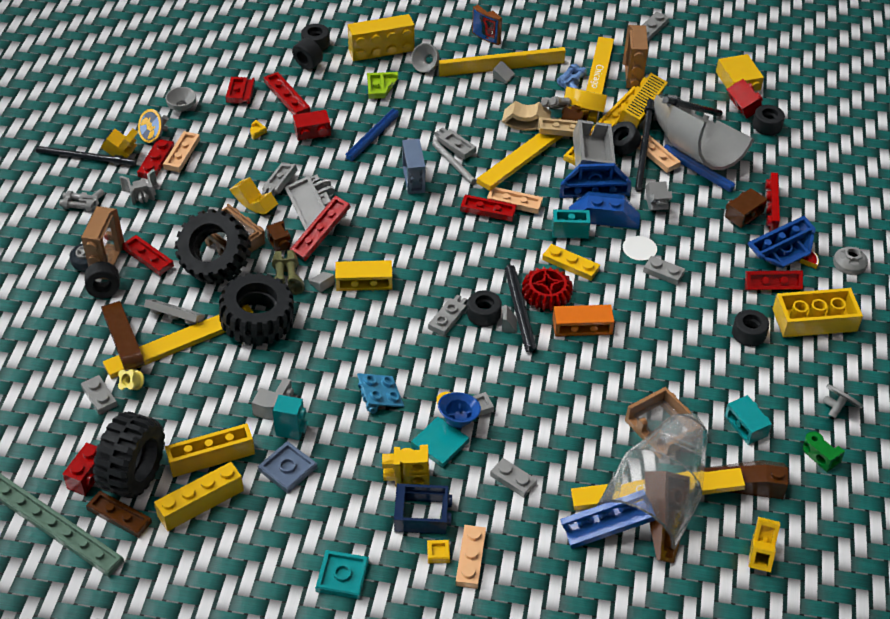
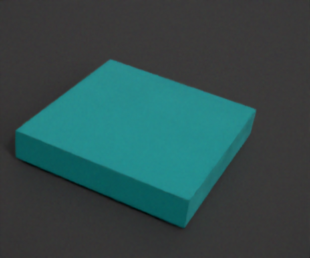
M437 417L411 441V446L416 450H420V445H428L429 459L443 468L469 443V437Z
M326 550L315 591L360 599L369 557Z

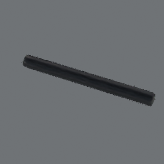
M508 264L505 268V274L526 352L533 353L536 350V344L517 271L514 265Z

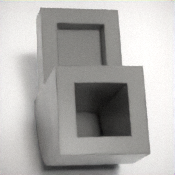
M649 182L645 186L649 210H668V202L672 199V191H667V182Z
M283 378L276 392L260 388L252 401L253 416L274 420L273 408L278 395L293 396L294 389H292L291 380Z

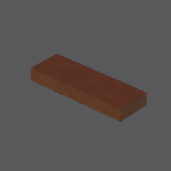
M99 491L86 505L88 511L137 538L152 523L150 517L102 491Z

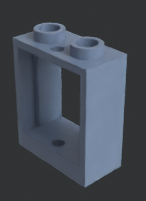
M420 139L402 140V167L408 194L425 193V162Z

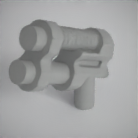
M544 97L541 104L543 107L562 108L565 105L570 106L571 100L567 97Z
M102 189L97 190L93 195H87V192H82L81 194L73 193V191L63 192V199H60L59 205L64 209L78 208L94 211L96 206L99 205L98 199L105 193Z

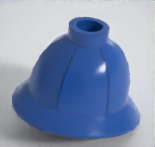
M460 392L448 393L443 395L438 401V409L444 416L446 423L457 430L469 425L481 412L480 403L469 394Z

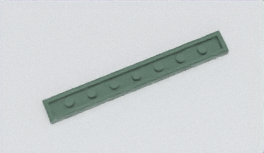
M0 473V502L108 577L124 562V558Z

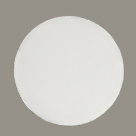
M632 236L624 241L623 251L632 259L648 260L650 256L654 257L656 255L657 246L647 237Z

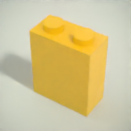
M748 54L718 59L716 73L726 88L744 79L747 83L750 82L755 91L761 90L764 77Z

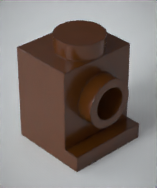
M565 105L562 110L563 115L561 119L587 121L590 110H582L577 105Z
M284 221L266 226L267 239L274 251L289 249L291 237L289 231L285 230Z

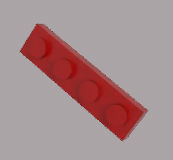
M279 72L263 77L264 83L293 115L311 112L310 106Z
M771 172L770 178L766 179L765 189L768 190L765 196L768 202L766 214H769L767 215L766 226H769V232L777 229L780 223L778 173Z
M335 195L290 250H293L296 256L306 261L351 208L350 204Z

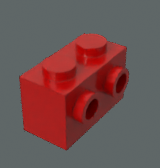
M744 79L726 89L730 100L746 119L755 114L759 106H762V96L758 92L755 93L750 82L747 83Z
M326 110L293 115L294 130L298 141L331 135V125Z
M86 442L62 475L68 490L86 496L95 484L93 467L95 466L94 456L97 453V446Z

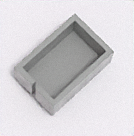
M578 120L573 131L575 168L579 164L615 163L612 124L596 122L591 136H589L594 123L592 121Z

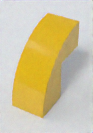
M566 86L564 98H570L571 105L604 112L607 95Z
M250 177L239 181L229 189L242 205L255 213L267 214L278 205L272 193L269 192L262 195Z

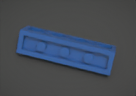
M642 490L561 518L560 521L566 531L569 544L574 549L655 521L646 494Z

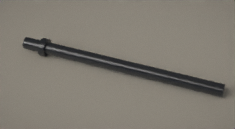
M653 99L647 100V106L644 109L646 114L635 190L638 192L642 191L651 120L652 114L655 111Z

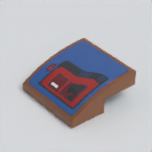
M479 5L474 6L472 33L489 43L500 45L502 18L493 10L486 12Z

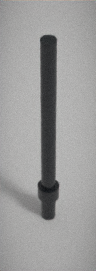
M665 96L663 98V102L670 106L674 105L719 117L723 114L721 110L683 101L678 97Z
M43 146L36 147L37 153L109 162L118 166H136L137 163L136 159L124 158L122 155L109 156Z

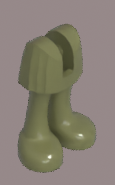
M287 250V256L283 258L282 251H276L272 259V266L276 270L274 278H279L283 281V284H286L284 272H288V287L294 295L301 294L305 289V284L296 274V267L299 264L296 254L293 250Z

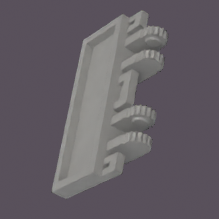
M317 174L312 177L308 175L284 187L305 231L331 201L329 196L335 193L334 187L331 186V181L328 178L320 180Z

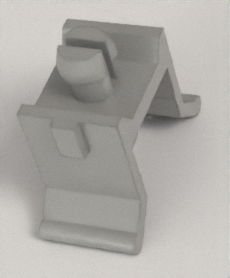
M154 169L147 174L148 183L143 179L132 182L133 186H131L129 178L119 177L122 191L130 193L133 205L137 201L143 203V200H145L146 203L148 199L155 200L154 195H156L153 186L157 184Z

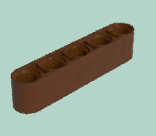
M117 301L101 306L124 370L128 371L145 365L121 302Z

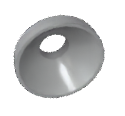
M429 43L419 44L412 53L413 67L422 73L433 71L439 63V52L436 47ZM431 54L433 60L430 64H428L426 62V58L428 55Z
M177 87L171 89L166 94V103L177 112L188 111L196 103V93L188 87Z
M857 247L841 248L835 253L833 258L834 266L840 272L848 275L863 273L868 263L866 255ZM848 252L857 254L858 256L852 257L848 254Z

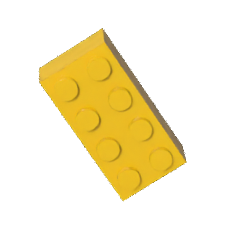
M410 14L347 24L348 50L353 61L412 52L415 49L414 23Z
M851 288L777 293L773 305V312L783 337L857 332L863 318Z

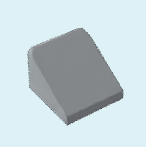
M502 61L493 69V79L506 84L515 76V73Z
M322 272L310 279L309 283L321 293L335 284V276L332 273Z
M504 305L502 331L516 333L517 318L509 307Z

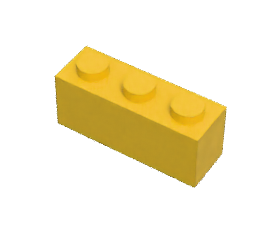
M392 260L335 262L336 291L393 290Z

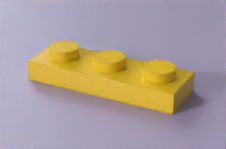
M553 244L548 247L542 257V260L590 281L600 270V264Z

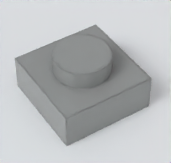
M486 392L473 396L481 406L479 416L494 412V406Z

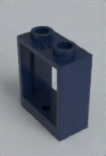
M397 483L394 532L446 534L447 526H451L452 513L447 512L448 507L452 508V495L448 494L449 486ZM405 501L442 502V519L405 518Z

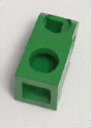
M818 432L806 434L803 451L823 470L828 472L841 463L845 451L840 446L832 447L828 442L824 441L823 436Z

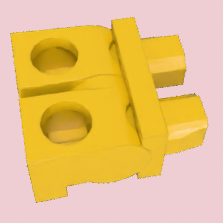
M420 445V450L394 447V453L382 454L384 481H395V487H397V483L429 485L428 445Z

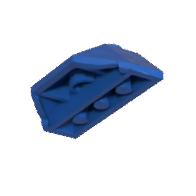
M615 163L579 164L561 182L559 197L579 198L588 191L629 196L631 180Z
M588 191L569 206V210H590V224L639 229L640 213L624 195Z
M802 216L748 242L747 245L758 258L779 268H784L811 254L816 228L805 216Z

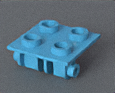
M357 374L359 379L358 387L361 389L363 401L366 402L367 411L372 414L376 413L379 406L404 407L393 376Z

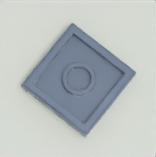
M288 441L257 466L260 473L287 494L318 468L315 461Z

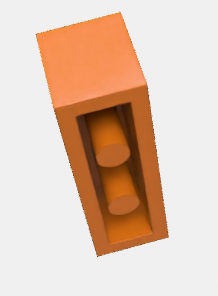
M554 306L553 326L555 336L612 335L614 328L612 306Z

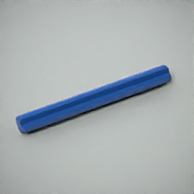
M394 108L391 109L345 154L346 159L353 161L399 116V111Z
M668 144L664 146L685 167L728 192L734 190V182Z

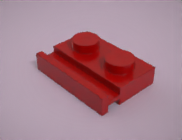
M231 77L225 97L226 103L247 102V104H250L255 86V78L250 80L247 77Z

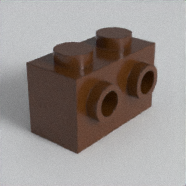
M750 188L727 203L725 217L742 228L765 211L767 198Z

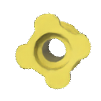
M130 369L128 371L120 370L118 373L119 389L139 390L142 388L144 375L141 371Z

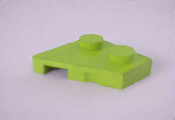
M398 72L367 73L368 98H386L398 80Z

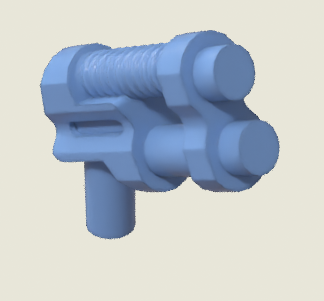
M571 64L568 70L557 78L558 85L564 87L565 90L566 86L578 88L576 85L580 82V78L586 76L587 69L585 67L579 68L577 64Z

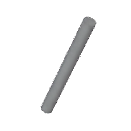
M437 140L432 143V146L471 185L476 183L477 180Z

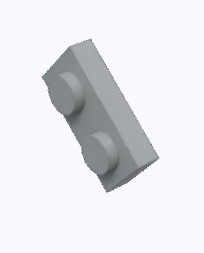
M650 256L643 269V273L674 285H678L685 272V268Z
M100 375L81 383L83 391L99 415L118 406Z
M504 458L490 471L492 478L523 498L537 484L536 478Z

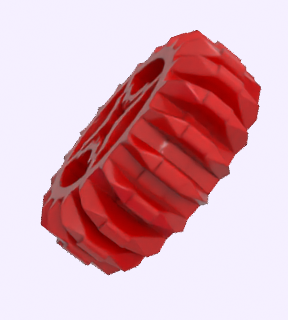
M544 266L542 269L536 267L534 271L530 270L529 274L525 276L522 282V294L530 306L535 305L536 309L542 308L543 312L545 309L552 311L554 306H565L566 303H569L573 293V284L570 281V277L565 275V271L560 272L559 268L554 270L552 267L546 269Z

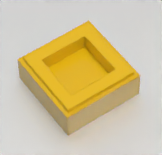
M427 540L428 564L450 563L449 540Z

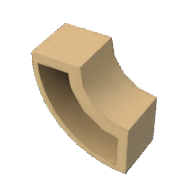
M515 101L504 110L502 123L522 131L538 130L539 117L550 118L551 111L543 107L540 102L525 105Z

